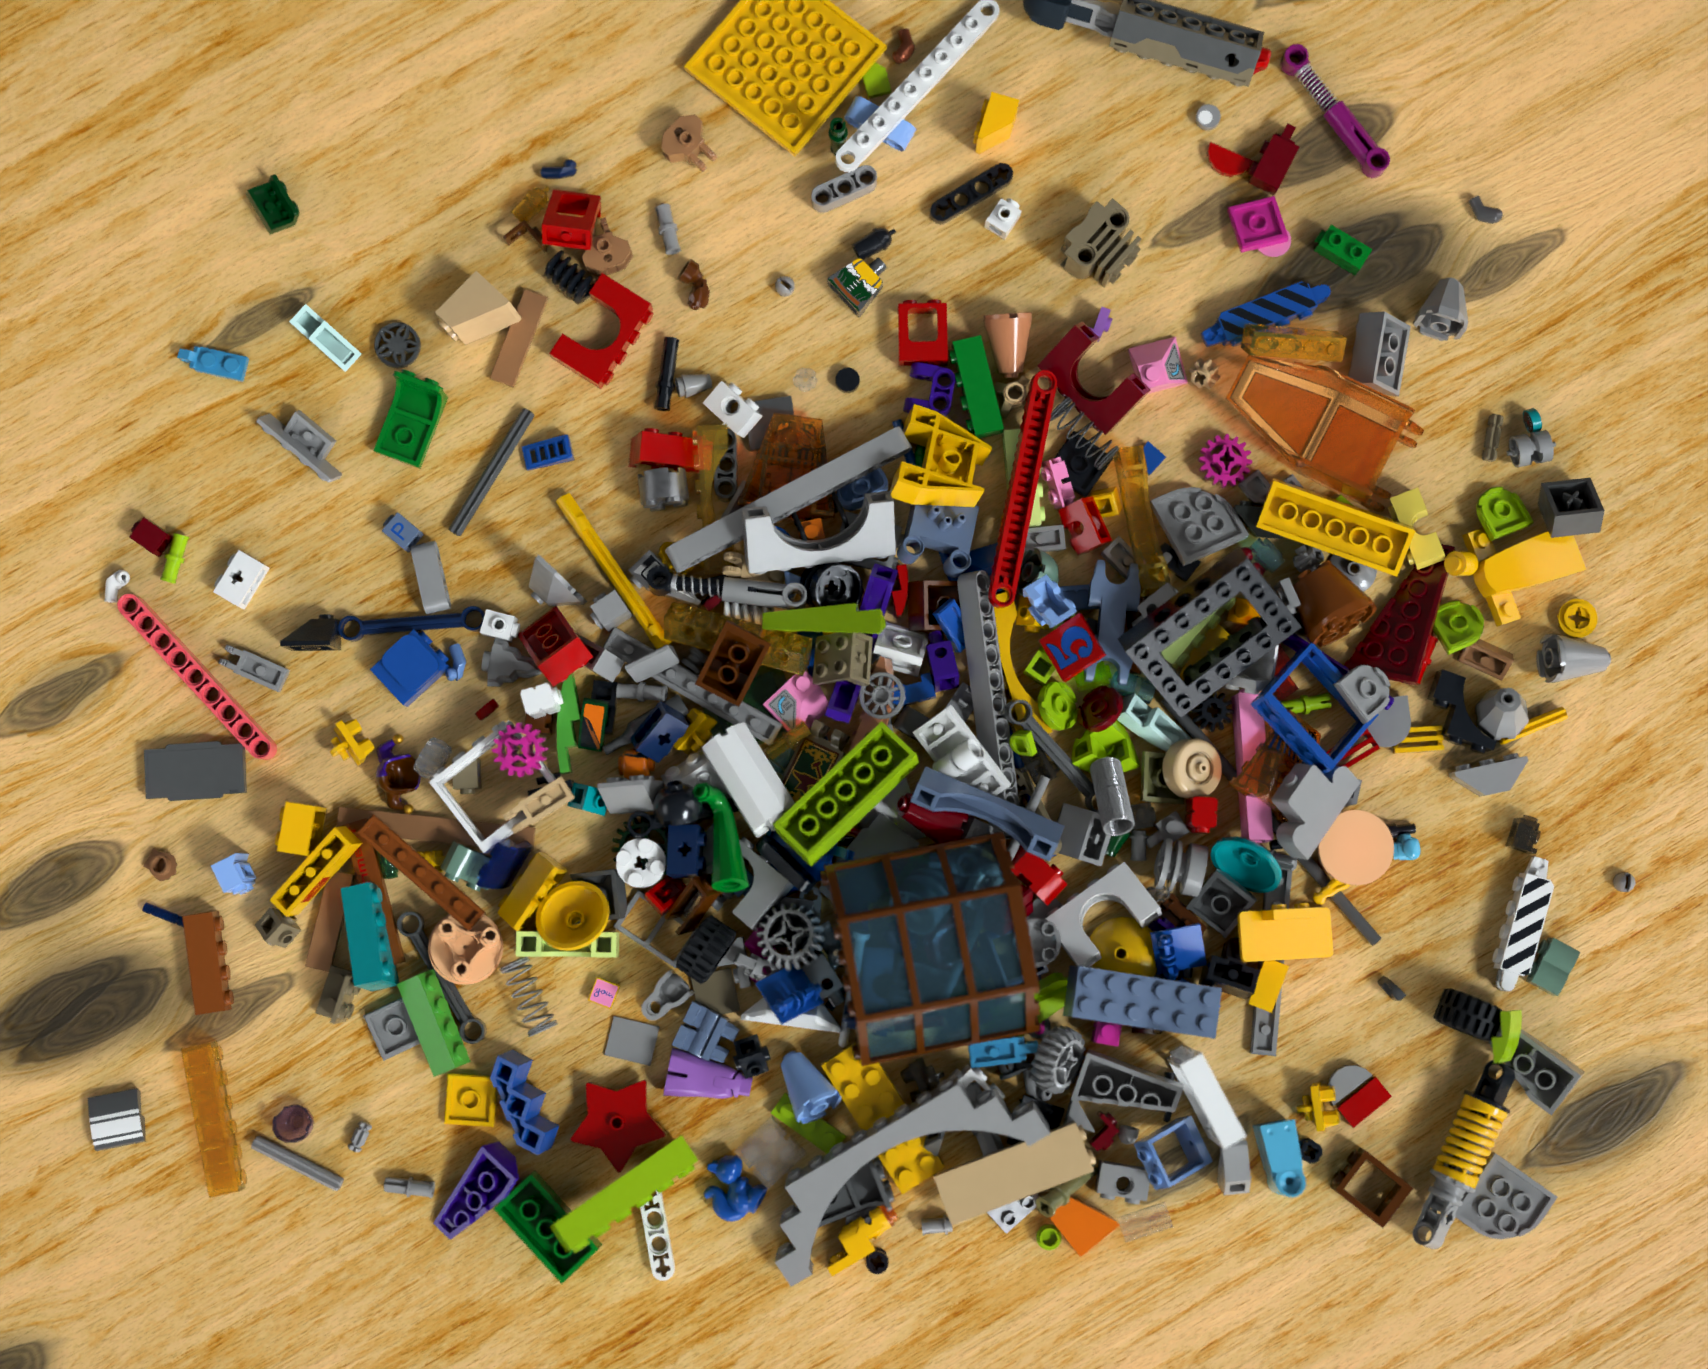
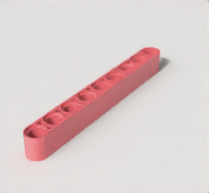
M133 594L121 596L117 603L120 613L246 750L258 759L269 760L273 758L277 753V745L273 739L155 611L138 596ZM135 600L136 608L134 611L129 612L128 605L131 601ZM148 618H151L153 624L150 629L146 630L144 623ZM164 636H168L169 643L166 647L162 648L161 639ZM184 653L185 662L182 665H178L177 657ZM200 671L202 678L200 682L194 683L193 675ZM213 689H217L218 697L216 700L211 701L209 694ZM233 706L235 714L231 719H228L226 717V710ZM249 724L251 726V733L249 736L244 737L242 729L245 725ZM266 742L268 750L265 754L261 755L258 750L259 745Z

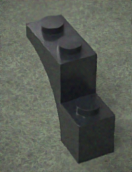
M1443 669L1437 671L1427 699L1434 701L1433 705L1438 708L1448 709L1450 707L1442 735L1448 737L1447 741L1452 744L1461 746L1464 743L1470 745V750L1477 753L1485 754V751H1493L1497 741L1483 734L1471 721L1464 704V683L1466 678Z

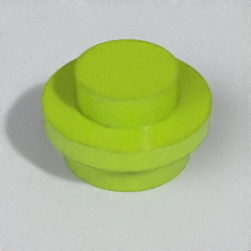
M1046 1224L1037 1231L1036 1240L1041 1248L1053 1250L1061 1243V1232L1056 1226Z

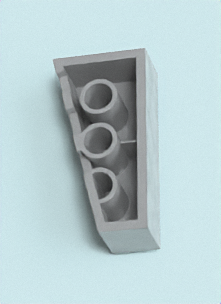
M1089 1049L1071 1100L1175 1112L1184 1084Z

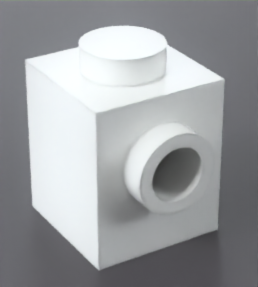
M486 609L480 633L484 636L512 643L513 637L517 638L520 624L517 623L518 619L515 616Z

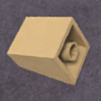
M477 271L435 312L441 319L438 324L455 342L460 339L465 345L507 328L522 319L510 301Z

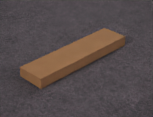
M527 289L524 290L516 310L522 319L510 326L491 374V380L512 388L515 387L548 302V297Z
M337 871L325 885L305 967L329 972L331 965H333L344 921L341 888L353 886L355 875Z

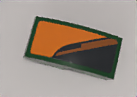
M584 698L578 748L602 752L609 702Z

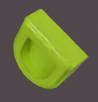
M1017 730L1010 736V747L1018 755L1034 756L1037 753L1032 731Z

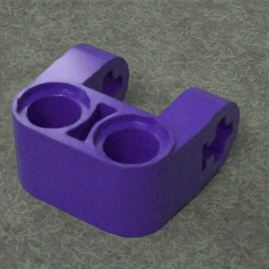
M919 362L912 363L910 377L932 382L929 401L906 398L903 411L909 414L913 405L916 404L947 416L951 409L955 387L954 373L948 368ZM945 376L950 379L951 383L947 386H941L937 382L938 379ZM937 400H943L946 403V407L938 410L933 404Z

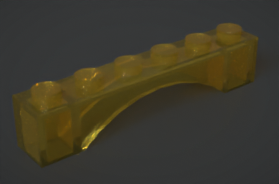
M728 423L698 424L697 430L692 431L693 445H698V455H694V468L699 470L700 480H695L696 495L701 494V504H697V519H702V528L717 521L712 501V485L719 462L729 448ZM734 545L700 562V568H705V574L722 573L724 566L735 567L734 563L724 560L725 552H735Z
M1143 445L1119 448L1114 456V463L1134 563L1138 564L1141 597L1152 595L1167 582L1170 585L1171 583L1167 563L1159 546L1154 528Z

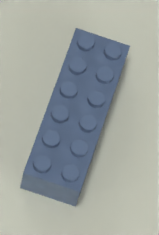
M1070 965L1063 1016L1216 1039L1222 988Z

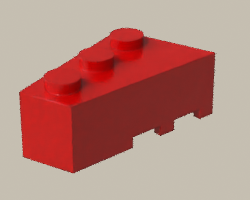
M645 428L644 431L631 438L629 467L636 468L637 464L651 466V469L668 467L674 469V471H677V468L680 467L684 468L686 472L705 474L711 470L714 441L706 440V436L692 435V438L683 437V433L680 432L661 434L658 429Z

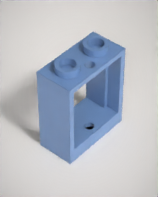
M1191 1115L1177 1118L1134 1143L1137 1156L1143 1163L1148 1173V1179L1155 1190L1170 1188L1213 1162ZM1174 1131L1189 1163L1167 1175L1152 1143Z

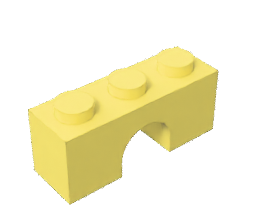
M1418 487L1390 498L1392 506H1389L1388 510L1392 520L1397 519L1398 522L1413 527L1418 519L1428 516L1427 508ZM1415 532L1409 550L1406 553L1410 565L1415 563L1417 570L1445 560V553L1436 532L1428 535H1420Z

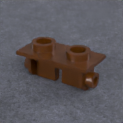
M1173 893L1159 905L1162 912L1161 917L1170 921L1175 928L1200 923L1203 936V932L1207 927L1190 910H1187L1186 906Z

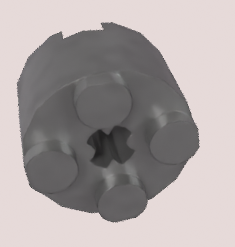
M668 467L644 471V476L642 474L637 475L640 501L643 508H650V511H661L667 505H673L676 508L688 505L689 492L686 470L684 468L678 467L677 472L668 471Z

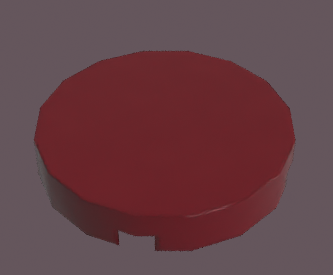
M1107 686L1097 687L1083 698L1084 703L1077 710V719L1090 732L1106 730L1119 718L1123 709V698L1114 688H1108Z

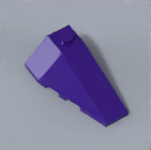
M499 1141L481 1146L433 1224L450 1240L503 1201L519 1179L516 1157Z

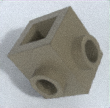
M272 907L255 924V927L266 943L286 948L301 931L296 923L297 918L295 916L286 917L280 910Z

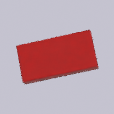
M1374 1076L1336 1108L1350 1126L1354 1128L1392 1096L1377 1077Z

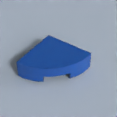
M1149 441L1145 444L1141 455L1143 469L1148 476L1166 458Z

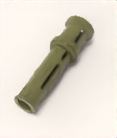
M1098 1167L1094 1168V1171L1051 1187L1048 1194L1036 1199V1206L1039 1212L1045 1217H1052L1057 1208L1065 1206L1069 1202L1070 1196L1098 1174Z

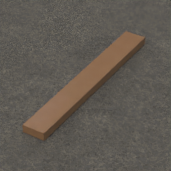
M339 807L337 827L365 818L369 819L374 814L402 839L449 844L455 841L462 845L479 847L457 819ZM472 821L485 839L504 825ZM526 827L515 834L513 833L495 848L533 852L536 828Z

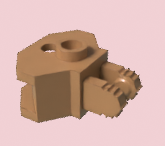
M695 114L680 116L663 133V156L670 163L687 161L690 164L692 162L700 171L704 172L707 167L697 155L702 151L712 161L718 158L705 144L703 139V123Z
M606 218L600 219V224L605 234L596 236L595 229L593 228L591 250H586L582 255L587 272L598 276L602 273L610 275L625 270L633 258L629 242L613 236L612 231L610 232Z

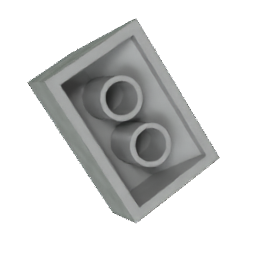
M1386 312L1360 313L1356 326L1355 344L1352 349L1351 368L1348 372V384L1362 391L1395 397L1399 396L1411 326Z

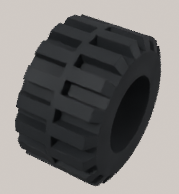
M710 915L703 920L687 942L677 959L676 968L700 984L706 982L735 940L736 932Z
M1444 989L1433 1017L1437 1022L1486 1042H1492V1037H1496L1501 1024L1500 1011L1502 1010L1491 1003L1454 989Z

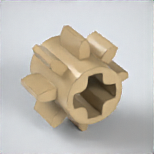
M1200 358L1189 369L1192 373L1190 381L1198 386L1199 389L1205 385L1210 389L1221 378L1218 375L1220 367L1212 359L1204 362Z

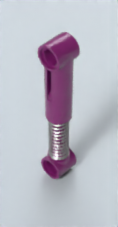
M1300 44L1289 46L1280 62L1283 72L1290 76H1296L1301 85L1307 88L1306 91L1309 92V95L1315 98L1314 101L1317 102V105L1323 108L1322 111L1325 112L1323 117L1361 164L1363 174L1369 178L1381 176L1390 163L1388 152L1383 148H1379L1343 101H1336V97H1333L1334 94H1330L1331 90L1328 91V87H1325L1326 84L1322 83L1323 80L1320 81L1321 77H1317L1318 73L1315 74V70L1312 71L1313 67L1310 65L1307 49ZM1289 57H1297L1300 63H1293ZM1371 159L1378 160L1380 167L1373 166Z

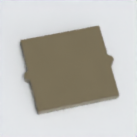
M731 968L713 972L710 978L702 984L691 978L697 1002L721 1015L740 1011Z

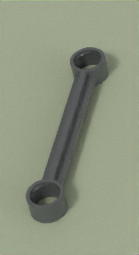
M1018 699L1008 702L1004 709L1006 719L1012 724L1021 725L1024 730L1032 731L1034 741L1085 796L1087 809L1099 813V810H1095L1092 805V799L1095 795L1093 783L1078 767L1072 764V760L1032 717L1031 705L1025 700ZM1016 703L1022 704L1026 710L1024 718L1019 721H1015L1011 715V709Z
M405 912L398 918L397 928L402 935L411 938L429 970H432L434 968L428 955L429 939L423 931L424 919L417 912ZM415 915L418 918L419 927L414 933H409L403 929L402 923L406 916ZM434 969L443 994L461 1024L459 1032L462 1040L469 1044L482 1041L487 1033L485 1023L481 1019L473 1017L455 984L442 978ZM468 1022H477L480 1025L481 1035L478 1039L472 1040L465 1035L464 1030Z

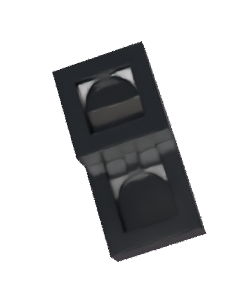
M594 680L591 699L609 702L605 734L613 735L618 682Z

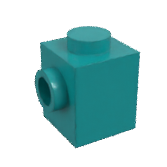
M574 782L571 792L575 798L568 802L567 806L605 816L607 807L598 788Z

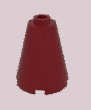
M906 793L899 798L897 802L899 816L935 843L961 838L964 832L961 826L963 821L967 823L968 814L952 811L933 812L910 802L914 793Z

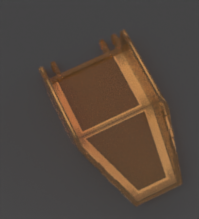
M1248 355L1226 397V400L1298 474L1363 505L1367 509L1377 512H1383L1385 507L1370 498L1373 493L1383 499H1390L1391 497L1388 491L1375 484L1397 441L1410 448H1416L1417 446L1415 440L1401 434L1403 429L1405 428L1407 431L1420 436L1424 432L1423 428L1410 420L1415 411L1412 407L1323 365L1313 366L1303 364L1302 362L1294 361L1292 363L1280 361V359Z

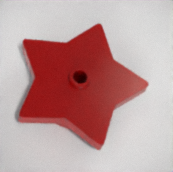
M641 1080L618 1091L592 1082L586 1084L588 1115L571 1137V1141L600 1148L618 1173L623 1170L637 1146L666 1136L665 1131L647 1111V1080ZM615 1118H619L622 1121V1125L618 1128L612 1123Z

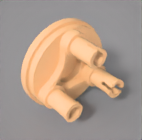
M1349 810L1340 813L1318 845L1319 864H1322L1321 867L1334 879L1348 885H1364L1380 878L1389 868L1394 854L1393 838L1386 824L1374 814L1362 810Z
M448 914L435 925L430 934L428 955L435 971L445 980L458 985L476 984L488 978L498 967L503 955V939L497 925L486 915H483L473 928L468 931Z

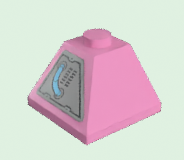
M1175 337L1128 349L1134 373L1151 390L1149 393L1188 383Z
M802 667L762 705L778 722L783 724L782 727L796 741L812 726L815 719L818 720L826 713L829 702L820 685L813 684V678Z

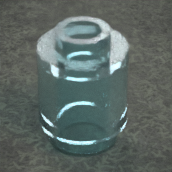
M1258 538L1249 547L1252 550L1253 560L1260 563L1265 571L1268 570L1271 574L1285 561L1282 557L1283 553L1267 538L1263 541Z

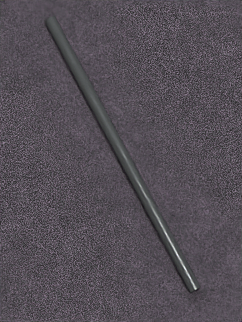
M1165 699L1161 700L1160 702L1192 739L1205 740L1217 750L1221 759L1223 775L1238 791L1237 771L1188 714L1180 718ZM1272 812L1273 832L1276 834L1278 827L1282 823ZM1311 856L1308 860L1297 858L1321 888L1327 886L1331 879ZM1341 891L1330 897L1372 946L1381 940L1380 935Z

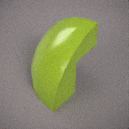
M1118 720L1106 730L1100 732L1086 730L1081 739L1076 738L1072 750V764L1081 770L1090 772V766L1096 760L1114 757L1121 762L1123 772L1140 767L1131 738L1123 724Z

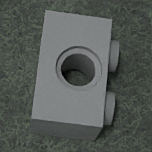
M1099 1160L1094 1190L1100 1193L1101 1198L1115 1200V1196L1124 1197L1125 1202L1140 1204V1200L1147 1201L1150 1181L1144 1167ZM1118 1178H1128L1129 1184L1125 1189H1118L1116 1187Z

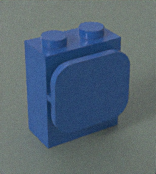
M413 629L408 635L401 637L384 653L382 659L370 669L399 702L406 707H409L450 667L447 663L449 658L441 649L436 651L430 645L433 641L424 631L419 633Z

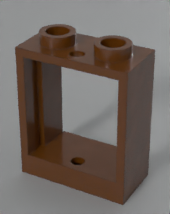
M1359 1148L1357 1151L1355 1149L1346 1160L1348 1164L1345 1168L1338 1170L1332 1177L1331 1181L1333 1183L1330 1187L1377 1225L1384 1228L1413 1190V1187L1366 1150ZM1365 1160L1369 1161L1396 1183L1374 1213L1344 1190Z

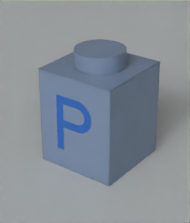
M398 512L395 516H389L383 524L382 532L408 553L411 551L410 547L416 545L424 536L420 530Z

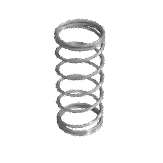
M523 957L501 967L499 970L500 973H509L526 968L509 979L505 984L508 986L532 980L511 995L512 998L538 992L521 1003L517 1010H524L544 1004L522 1020V1022L527 1023L549 1017L528 1031V1037H531L558 1023L557 1020L543 1025L553 1018L554 1014L526 1020L546 1007L549 1002H540L520 1008L543 992V989H538L514 996L538 979V977H531L510 983L532 968L533 965L531 964L515 968L530 960L529 957Z

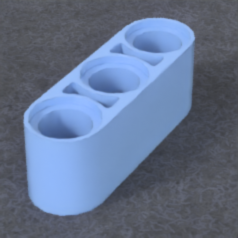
M856 96L844 119L850 125L859 129L879 106L865 98ZM903 119L882 142L896 150L905 151L916 128Z

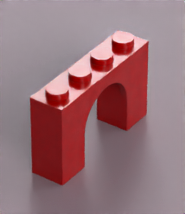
M603 273L589 294L592 300L612 311L620 319V332L617 339L606 348L593 350L580 345L562 333L549 353L553 360L599 389H602L604 384L607 386L614 377L613 370L617 364L621 365L627 357L626 350L630 344L634 345L641 334L639 330L643 324L647 325L654 314L650 302Z

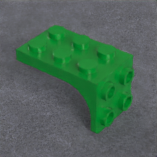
M402 369V372L394 371L393 376L396 379L395 395L373 451L421 469L449 397L444 393V389L439 386L438 382L429 378H425L422 381L416 378V374Z

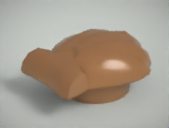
M156 848L152 849L149 858L143 865L159 881L169 880L177 872L175 857L169 853L160 852Z

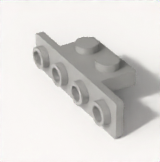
M302 411L294 412L286 426L271 414L258 417L256 422L262 426L263 431L274 436L283 448L293 452L299 461L312 468L320 479L332 482L341 478L342 473L325 460L336 440Z

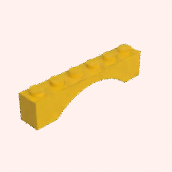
M1007 592L997 594V600L1005 602L1008 598ZM1013 601L1011 605L1005 608L994 607L1004 689L1008 691L1010 698L1006 700V703L1014 699L1027 701L1032 707V717L1048 734H1051L1052 729L1042 719L1038 703L1025 691L1012 665L1010 637L1013 624L1018 615L1015 603ZM1016 703L1011 709V714L1014 713L1016 721L1022 720L1026 713L1025 707L1020 703ZM1013 724L1015 732L1017 730H1024L1021 725Z

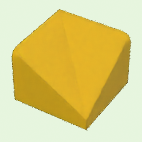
M1116 486L1095 490L1091 493L1090 496H1093L1102 518L1120 514L1122 506Z

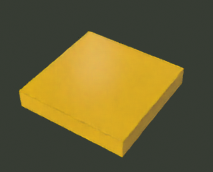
M447 1074L444 1124L495 1126L497 1087H493L490 1075Z

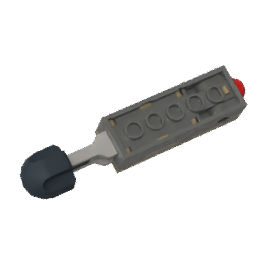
M1023 0L1024 9L1030 19L1041 26L1060 30L1064 27L1065 22L1089 28L1104 36L1111 37L1109 47H1113L1118 52L1134 53L1142 59L1148 60L1151 58L1158 60L1163 65H1175L1182 67L1190 73L1199 72L1206 74L1207 77L1214 80H1227L1232 85L1239 87L1243 85L1249 87L1253 74L1267 69L1272 53L1270 49L1262 47L1264 36L1262 31L1155 0H1123L1121 5L1098 0Z

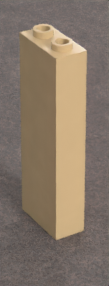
M1072 1121L1051 1129L1049 1135L1029 1147L1025 1141H1020L934 1174L933 1177L951 1226L1093 1172L1092 1165L1096 1164L1092 1150H1086L1083 1143L1087 1137L1082 1125L1077 1126L1076 1122Z

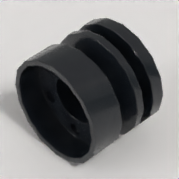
M840 563L820 564L812 568H806L801 576L800 584L807 591V604L811 608L857 603L858 605L861 601L863 583L858 572L850 566Z

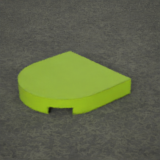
M1503 487L1488 489L1477 501V516L1490 541L1529 527L1534 523L1521 498L1516 493L1503 489Z
M1451 601L1439 606L1433 632L1449 655L1479 640L1484 629V618L1480 610L1474 605L1460 603V601Z

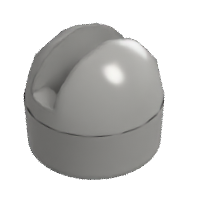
M781 276L777 279L775 288L780 296L787 297L794 292L795 284L792 278ZM784 281L790 286L789 290L780 282Z
M1627 872L1618 873L1613 879L1614 887L1620 892H1629L1636 884L1635 878ZM1626 876L1628 877V886H1627V888H1625V885H1626Z
M1120 1125L1118 1132L1120 1141L1126 1145L1133 1144L1138 1138L1139 1129Z

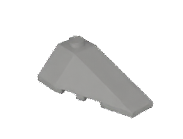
M540 555L535 558L528 587L533 590L531 596L540 605L545 602L549 606L584 605L587 602Z
M1501 1024L1496 1037L1502 1036ZM1522 1029L1518 1046L1511 1061L1504 1062L1514 1070L1515 1080L1517 1079L1528 1098L1550 1115L1556 1111L1585 1073L1567 1058Z

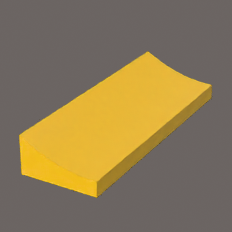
M1275 478L1272 479L1256 523V527L1396 577L1416 531L1414 527Z

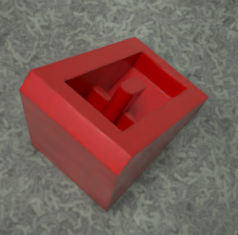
M667 876L647 891L645 900L662 917L671 908L686 886L680 879H673Z

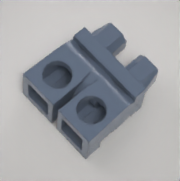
M695 1000L692 1001L683 1022L697 1028L694 1029L686 1024H682L672 1046L688 1051L707 1061L712 1059L724 1063L730 1050L718 1045L721 1037L723 1036L734 1042L740 1029L730 1023L729 1018Z

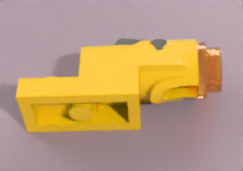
M874 1206L846 1217V1225L842 1227L838 1237L847 1252L843 1254L840 1251L829 1258L830 1263L827 1264V1269L832 1277L875 1251V1245L871 1239L874 1238L876 1240L885 1230L894 1226L895 1221L899 1220L894 1209L887 1211L885 1206Z

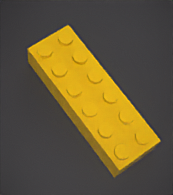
M856 1042L823 1062L821 1067L835 1089L840 1093L842 1100L861 1130L864 1129L866 1131L873 1127L875 1121L881 1117H890L895 1114L894 1112L898 1107L906 1103L880 1063L861 1066L859 1060H854L852 1045H856ZM869 1046V1055H875ZM926 1135L902 1142L878 1155L902 1195L945 1167L939 1155L934 1156L924 1148Z

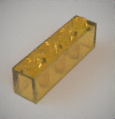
M1245 324L1241 348L1252 356L1342 362L1347 338L1338 331Z

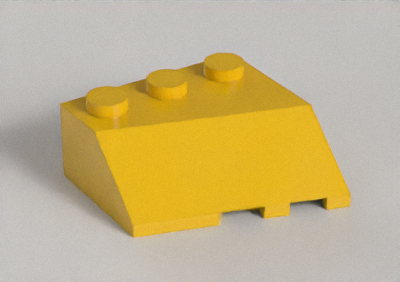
M538 852L532 857L523 875L520 874L512 886L514 888L509 895L506 894L498 904L500 909L497 914L516 931L526 929L535 917L541 901L551 890L557 887L568 871L546 853Z

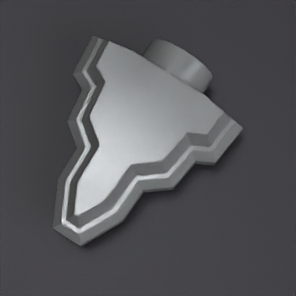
M495 638L491 652L485 651L483 654L482 671L488 672L487 686L501 687L503 683H513L519 677L531 678L542 674L532 657L522 656L520 650L509 646L506 640Z

